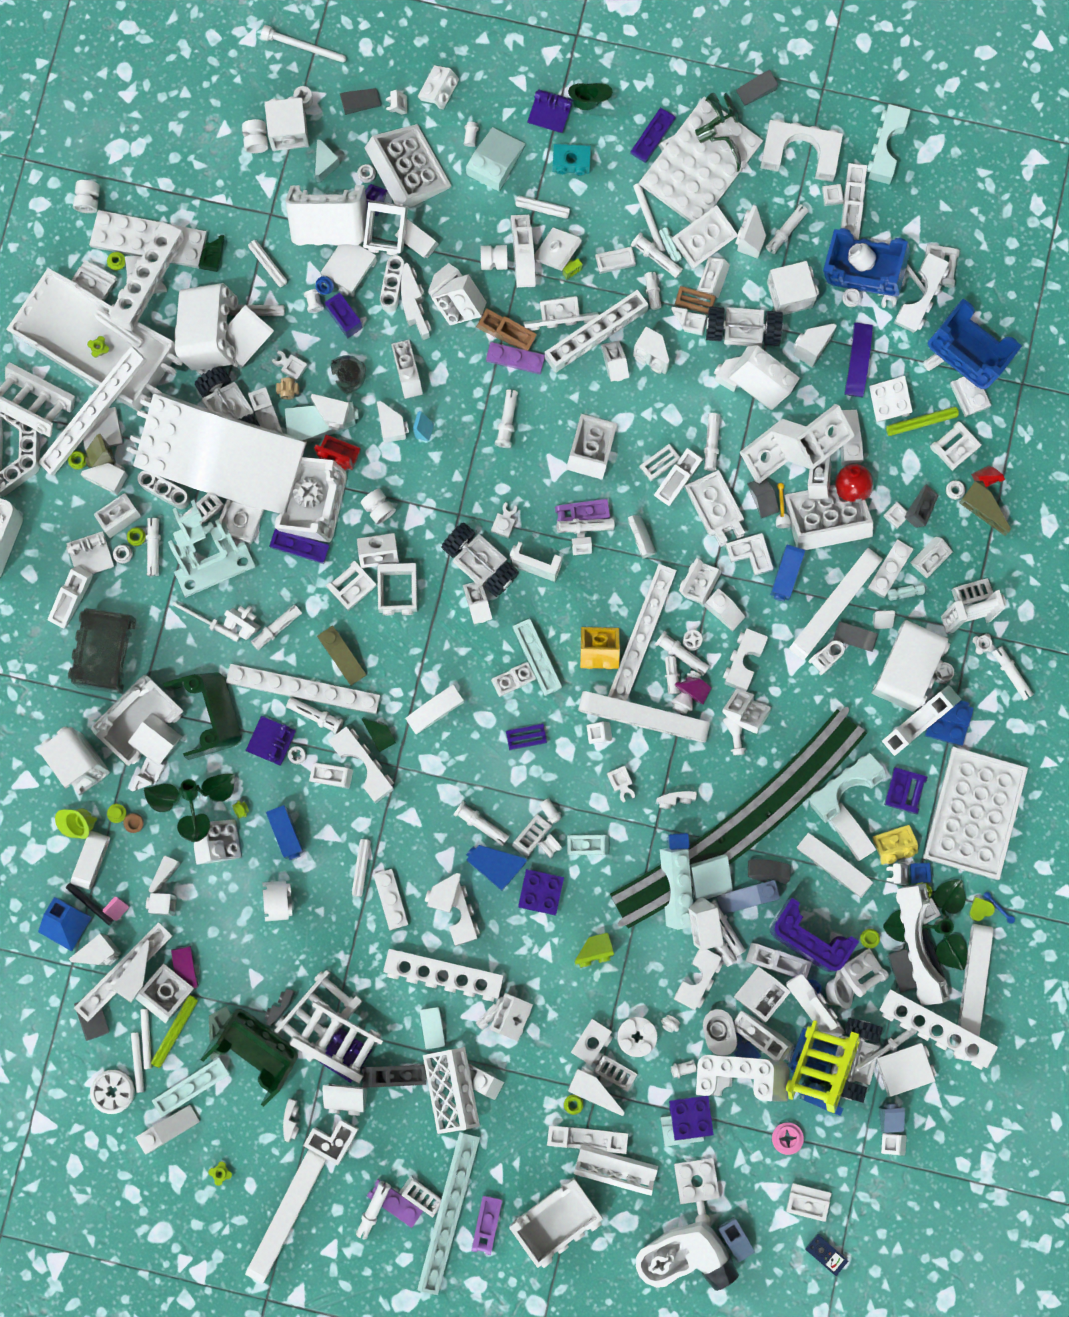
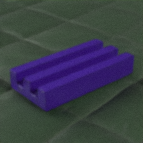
M544 724L506 731L509 751L547 743ZM539 729L541 730V732H538V733H533V734H528V735H523V736H518V737H512V738H511V736H510V735H513V734H518V733H523V732H528V731H533V730H539ZM542 736V740L512 745L514 741Z

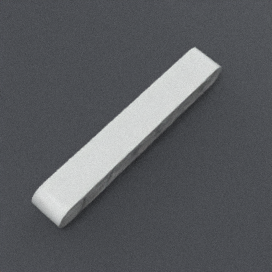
M867 548L793 642L789 650L804 661L878 567L883 558Z
M586 691L582 692L578 711L698 742H706L710 723L707 721Z
M972 924L958 1026L979 1037L993 927ZM956 1035L955 1046H958L961 1043V1037ZM970 1045L968 1053L972 1056L977 1055L978 1045ZM965 1057V1059H964V1060H966V1061H972V1060L968 1059L967 1057Z
M311 1150L307 1151L245 1275L262 1284L265 1282L326 1162L324 1157Z

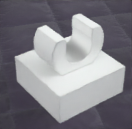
M398 90L390 91V97H387L386 101L391 103V106L387 107L386 110L392 113L397 112L400 115L407 114V96Z
M584 531L577 534V538L572 539L573 555L592 553L591 537H585Z
M893 864V867H887V871H893L894 874L892 878H887V881L894 882V884H908V865Z

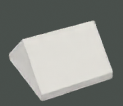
M125 493L94 513L100 526L110 538L141 518V515Z
M151 713L142 722L128 743L159 766L183 736Z

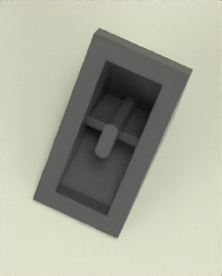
M767 479L761 483L755 481L747 483L761 519L779 512L774 489Z

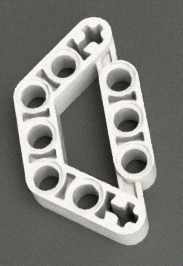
M0 412V497L9 494L35 475L40 468L38 463L40 460V433L35 429L26 431L27 425L18 420H11L12 417ZM2 419L19 431V458L3 470ZM28 443H34L31 449L26 450ZM33 461V465L30 468H25L27 462ZM18 472L15 479H10L12 473Z

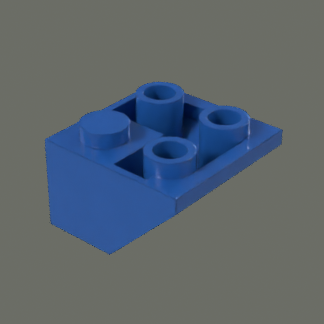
M54 897L43 915L38 932L66 949L73 951L92 917L60 898Z

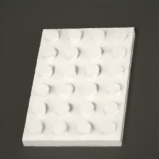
M706 97L702 98L639 182L640 186L690 223L697 220L717 204L763 142L761 138L741 123H735L733 117H729L724 123L715 126L717 130L715 137H729L738 148L741 156L739 172H737L735 157L725 140L712 143L708 140L700 143L695 129L708 124L718 116L711 104L705 101ZM722 110L724 116L728 115Z
M952 747L923 859L999 880L1028 768Z

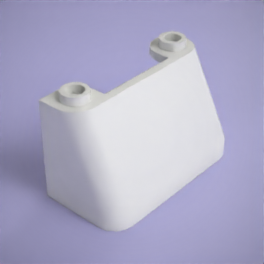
M302 457L294 486L302 478H312L323 487V498L317 506L304 508L294 500L292 489L287 512L280 513L276 517L275 528L281 532L330 542L334 536L346 485V471L334 460ZM303 488L305 492L304 497L307 495L314 497L311 493L312 488L308 490Z
M143 675L94 723L91 730L126 765L130 766L131 763L135 764L141 756L140 752L131 746L128 741L142 722L153 713L164 723H175L181 718L183 710L147 675Z

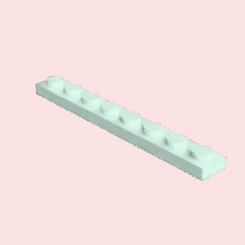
M459 1133L417 1288L420 1292L438 1295L480 1137Z

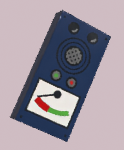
M819 1234L805 1248L807 1252L835 1276L849 1262Z

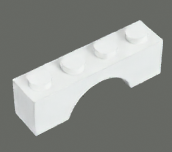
M930 253L925 256L918 271L925 283L924 295L915 304H904L901 306L894 324L913 333L917 329L921 330L925 322L922 318L925 312L929 313L933 302L930 301L933 295L937 296L940 291L941 285L939 283L941 278L945 279L949 272V268H947L949 262Z
M345 727L330 738L328 742L341 758L351 756L364 762L367 768V778L363 788L376 804L394 790L391 786L394 782L388 774L384 776L381 773L382 766L376 759L371 760L368 756L371 752L365 744L362 746L357 741L359 736L353 728L349 731Z

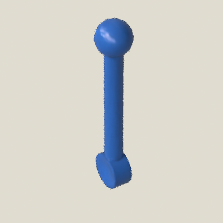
M990 892L984 893V898L989 899L1007 918V923L1012 924L1015 922V918L1009 916L991 897Z

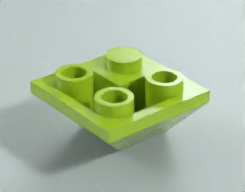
M608 933L589 937L575 959V965L583 968L591 966V961L598 960L599 963L610 961V957L614 956Z

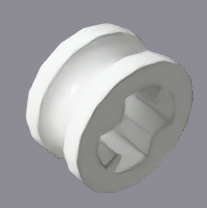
M296 746L289 750L288 758L294 764H302L306 760V752L301 747ZM297 750H299L302 757L300 760L297 758V761H295L292 754L294 751L297 753Z

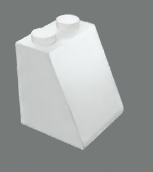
M246 305L228 324L225 338L234 347L233 366L236 368L238 366L242 368L274 331Z

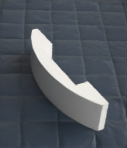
M266 387L248 393L260 426L283 433Z
M549 1125L547 1146L580 1149L581 1145L606 1152L626 1154L628 1134Z

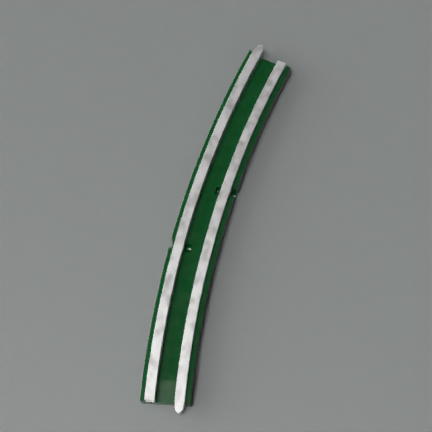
M845 707L841 711L836 709L810 741L768 783L712 830L689 845V864L726 854L730 865L768 835L813 794L867 734L863 728L857 727L846 718L849 708ZM661 864L629 884L610 893L622 917L617 925L619 927L626 925L629 929L663 910L669 904L671 897L670 884L667 875L661 869Z

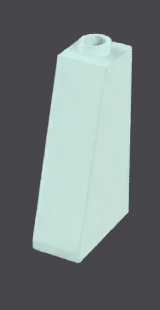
M348 402L350 410L345 429L356 425L355 419H359L358 408H354L353 402ZM315 406L285 409L287 435L307 442L306 445L324 438L325 435H332L344 430L341 428L339 430L329 428Z

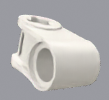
M832 641L824 649L816 653L808 662L812 663L819 670L821 676L841 658L845 651L844 645L840 641ZM830 647H839L840 654L833 655Z

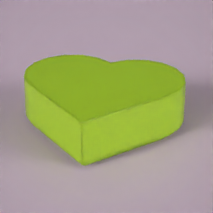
M974 897L969 916L973 921H981L984 917L993 915L994 905L986 900Z

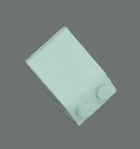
M492 127L466 166L467 176L500 191L525 143Z

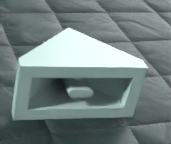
M317 140L315 176L317 182H321L340 163L338 157L321 140Z

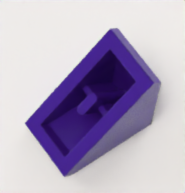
M370 184L365 190L367 210L368 202L370 201L384 202L388 190ZM375 211V216H378L379 212Z

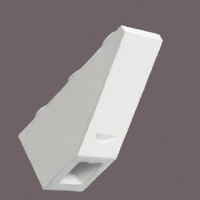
M410 340L391 344L404 398L422 395L423 392Z
M146 940L145 943L140 942L135 949V952H137L133 959L129 957L123 968L125 970L122 975L117 974L111 982L114 985L111 989L130 1003L143 987L149 940Z
M446 1056L444 1062L448 1065L447 1056ZM468 1063L473 1089L495 1100L504 1082ZM441 1067L439 1071L446 1073V1071Z

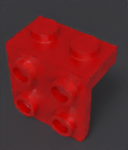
M325 435L321 446L315 445L314 447L319 459L334 460L345 471L347 469L353 470L361 448L329 435Z

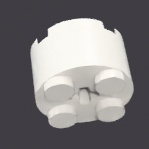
M286 881L262 882L263 887H267L266 890H263L264 912L269 914V917H265V922L289 920V916H292V903L287 901V897L291 896L290 883L286 884Z
M632 1017L620 1025L617 1032V1042L621 1050L627 1055L642 1057L654 1049L657 1042V1032L654 1025L647 1019ZM636 1031H639V1035L642 1036V1040H638V1043H635V1039L632 1038V1034H636Z

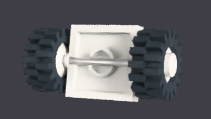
M709 306L706 340L722 341L723 329H725L724 344L758 345L762 347L764 332V345L780 346L783 312L767 311L765 324H763L764 310L727 307L726 320L724 321V307Z
M223 366L214 367L197 378L194 385L201 396L204 397L202 398V403L206 409L260 426L254 417V411L235 382L230 384L231 378Z
M463 522L448 535L441 548L454 558L453 563L480 587L488 580L485 588L495 597H498L510 586L519 574V571L508 561L506 562L507 558L480 534L473 539L475 532Z
M848 1018L844 1033L848 1035L851 1032L859 1034L860 1044L841 1098L864 1103L868 1087L852 1082L857 1081L870 1085L876 1060L859 1071L855 1067L879 1051L880 1046L866 1043L865 1040L879 1043L883 1027L866 1021ZM842 1035L840 1036V1038H843V1039L849 1038V1037L842 1036ZM842 1046L837 1048L836 1056L838 1057L844 1054L845 1049ZM833 1064L831 1074H837L839 1067L836 1064Z

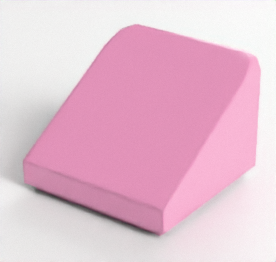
M114 897L103 909V912L117 921L128 910L129 906L119 897Z

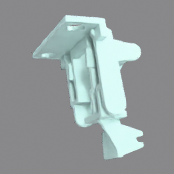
M194 500L191 501L193 506L192 512L185 516L179 514L176 508L173 509L181 530L173 533L177 542L176 545L172 540L168 541L175 558L182 568L175 571L174 574L178 579L185 598L255 567L245 542L235 544L225 522L221 524L218 519L215 521L217 527H214L212 522H209L205 527L201 526L200 522L203 521V518ZM211 533L220 552L198 562L194 553L196 549L193 543L206 538L205 534ZM240 558H247L248 564L241 567L238 565ZM188 581H194L196 585L193 589L188 590L185 588V584Z

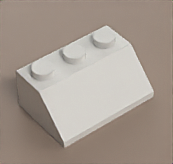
M758 345L746 348L729 376V379L770 410H773L792 392L800 379Z

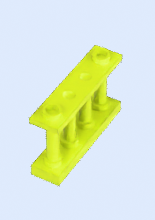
M813 1020L811 1027H807L805 1034L807 1039L792 1080L789 1079L787 1082L786 1091H788V1096L791 1100H793L796 1092L824 1100L827 1111L835 1113L860 1044L859 1034L851 1032L850 1037L846 1039L818 1031L817 1021ZM815 1038L842 1046L845 1049L843 1056L840 1055L838 1057L812 1049ZM808 1057L836 1064L839 1067L837 1074L833 1073L832 1075L806 1067ZM802 1074L830 1082V1085H832L830 1092H822L800 1085L799 1082Z

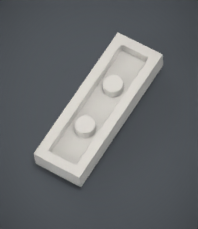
M897 539L867 589L885 598L912 553L913 548Z
M389 869L373 874L389 930L409 925L393 870Z

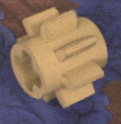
M281 378V383H276V392L280 394L281 399L291 400L295 398V394H299V385L295 383L293 378Z

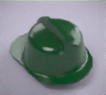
M577 83L570 86L568 90L569 96L573 99V106L581 110L593 109L599 102L608 100L613 93L609 85L602 83Z

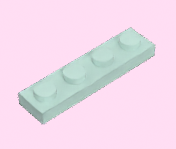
M527 619L512 626L544 696L561 689L562 686L531 620Z
M219 1057L153 1099L152 1102L163 1118L230 1075Z

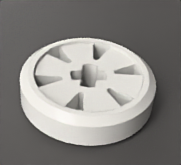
M107 1070L100 1073L93 1080L90 1088L92 1103L98 1110L107 1114H116L127 1109L135 1095L132 1079L120 1070ZM110 1086H112V1088H117V1091L115 1092V1097H113V1095H108V1092L110 1091Z

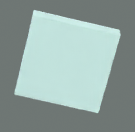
M726 854L690 865L695 901L701 897L709 899L733 891L728 856Z

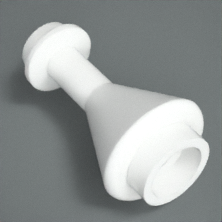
M690 671L687 676L700 678L701 674ZM681 692L671 701L674 705L672 709L686 715L688 711L693 710L692 697L688 694Z
M726 716L723 722L732 734L734 749L731 752H733L734 756L743 755L746 748H742L740 737L743 727Z

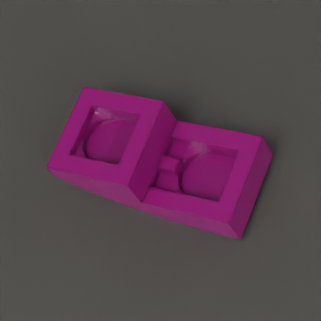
M191 946L171 949L174 972L190 986L198 988Z

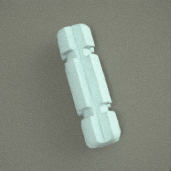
M667 227L659 231V235L663 239V244L670 255V259L677 263L682 258L681 254L671 239L672 236H670L669 229Z
M917 584L915 587L912 585L898 588L897 590L891 589L888 591L887 596L892 601L897 600V598L912 597L915 594L923 595L925 587L924 584Z

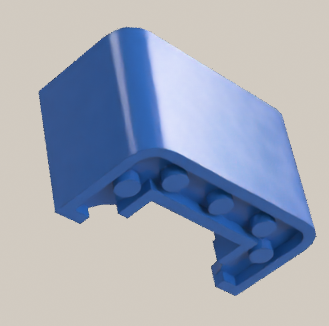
M834 229L823 269L826 282L842 288H853L876 294L899 296L910 256L908 241L902 238H895V240L890 241V245L885 242L872 243L867 239L855 240L853 234L848 229ZM864 243L875 252L876 260L872 269L860 272L849 262L848 253L853 245Z
M962 299L929 339L928 346L935 354L980 389H987L1002 374L1022 345L1012 337H1005L998 342L991 334H988L971 320L975 309L971 303Z

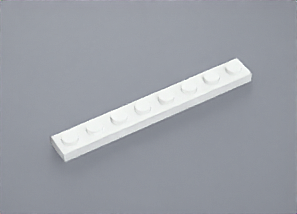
M130 347L39 460L38 463L50 475H55L147 361L134 347Z
M658 564L608 697L627 701L677 570Z
M230 664L226 683L375 715L377 714L380 695L233 664Z

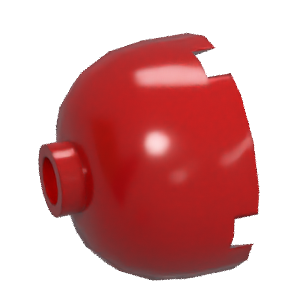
M849 464L843 467L838 472L835 480L838 496L850 502H855L856 499L861 498L862 500L867 499L873 491V476L870 471L860 464Z

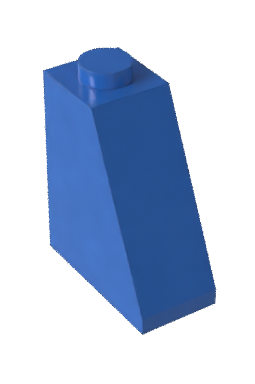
M786 545L770 594L774 596L775 600L784 602L790 599L805 553L804 549Z
M283 805L267 811L268 820L285 859L289 858L290 861L301 857L300 854L304 851L289 809Z
M478 845L477 848L473 846L466 854L468 856L467 862L501 891L505 889L527 863L525 858Z

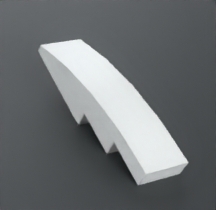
M848 163L841 228L850 230L854 239L859 240L867 165Z
M808 833L797 846L798 851L810 858L816 865L829 873L832 878L860 898L863 897L873 884L869 878Z

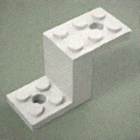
M834 404L808 426L781 419L741 450L740 454L755 482L761 483L788 461L811 470L814 469L855 435L840 406ZM830 427H833V434L829 436L828 430ZM766 452V459L761 461V455Z

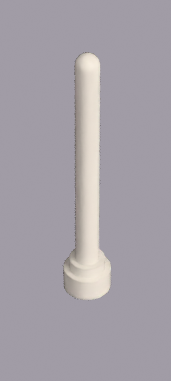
M264 25L262 29V40L272 41L274 39L342 63L346 61L345 55L275 32L268 25Z

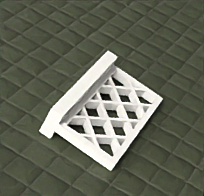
M465 1047L423 1055L437 1133L441 1134L479 1127L480 1123ZM446 1055H447L448 1065L444 1062V1059H445ZM430 1058L437 1062L435 1069L432 1067ZM441 1067L446 1071L444 1077L439 1074ZM449 1076H451L452 1085L448 1082ZM436 1078L441 1082L439 1088L435 1085ZM444 1087L450 1091L448 1096L442 1093ZM453 1096L455 1097L456 1105L451 1101ZM439 1098L445 1102L442 1108L439 1106ZM448 1107L453 1110L452 1116L446 1112ZM457 1115L459 1118L460 1125L455 1121ZM443 1118H445L448 1121L447 1127L445 1129L443 1127L442 1122Z

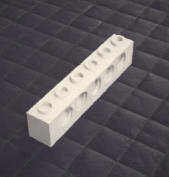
M161 222L159 227L155 228L153 238L145 245L144 254L136 261L135 270L129 274L126 286L119 291L117 302L110 307L109 316L112 323L131 332L133 331L184 240L182 230L164 222ZM161 243H166L165 246H159ZM154 258L158 259L155 262H150ZM144 274H149L148 277H141ZM136 289L140 290L138 293H132ZM126 305H132L129 309H124Z
M636 290L545 351L546 361L555 373L646 313L648 311V303L641 293Z
M392 949L388 950L383 971L388 973L387 977L398 980L399 976L406 977V982L417 984L419 980L426 982L425 986L437 988V985L445 986V991L456 993V989L464 991L463 995L475 997V994L483 995V1000L494 1002V998L499 999L504 977L503 975ZM404 961L409 962L411 966L410 970L406 973L400 970V964ZM422 966H427L430 970L427 977L419 975V969ZM442 970L447 971L449 974V978L444 982L438 979V973ZM466 975L468 983L465 986H459L457 983L458 976ZM479 979L486 980L487 987L485 990L480 991L476 988V982Z
M891 989L880 1008V1011L883 1012L882 1017L890 1021L894 1019L900 1021L899 1026L908 1031L911 1028L917 1030L919 1037L927 1041L929 1038L937 1041L935 1045L945 1051L947 1047L954 1050L953 1055L962 1060L967 1057L972 1060L971 1065L981 1070L983 1067L988 1069L998 1049L997 1046ZM900 1006H905L908 1010L907 1015L904 1017L897 1015V1009ZM919 1015L925 1018V1024L921 1027L916 1026L914 1022L915 1018ZM941 1025L943 1027L941 1036L933 1035L932 1029L934 1026ZM959 1035L961 1043L958 1046H953L950 1043L951 1036ZM972 1044H976L979 1047V1053L975 1056L968 1053V1047Z

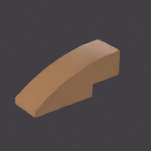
M487 308L476 325V328L526 351L529 350L537 335L505 316L501 317Z

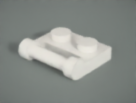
M927 244L925 256L930 253L943 260L945 255L949 256V272L945 279L941 278L939 285H944L948 288L955 287L954 274L960 250Z
M959 421L939 441L933 442L930 445L931 450L952 471L981 447L977 439ZM958 433L963 436L948 450L944 451L942 449Z
M355 561L337 579L326 585L329 591L348 611L377 586ZM357 572L359 575L339 592L337 588L352 574Z
M870 948L847 962L840 969L858 997L865 995L868 989L880 981L884 982L889 978L888 972L882 969ZM873 970L875 976L860 984L858 979Z

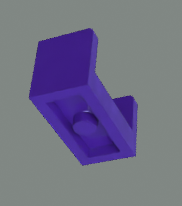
M340 292L324 302L326 310L347 339L363 328L360 319Z

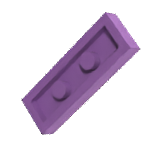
M490 342L486 362L541 375L545 355Z

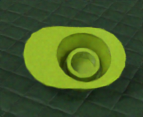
M85 808L75 810L62 809L55 815L57 828L63 835L70 838L86 839L89 836V832L94 828V823L97 821V817L92 816Z

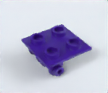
M538 89L535 92V100L527 123L562 133L573 99Z
M261 716L245 751L281 766L296 730Z
M526 869L518 908L556 916L564 877Z
M340 1028L327 1047L326 1054L331 1057L333 1054L336 1055L348 1033ZM354 1038L343 1057V1063L347 1066L353 1064L364 1044ZM370 1049V1051H369L368 1055L366 1056L364 1062L366 1061V1059L368 1058V1056H369L370 1053L372 1052V1049ZM323 1064L324 1066H326L327 1068H329L330 1070H332L348 1082L351 1083L353 1081L349 1077Z
M708 1096L669 1101L674 1141L714 1135Z

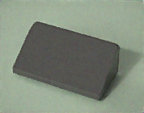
M102 1008L89 1022L77 1012L86 1041L109 1033Z

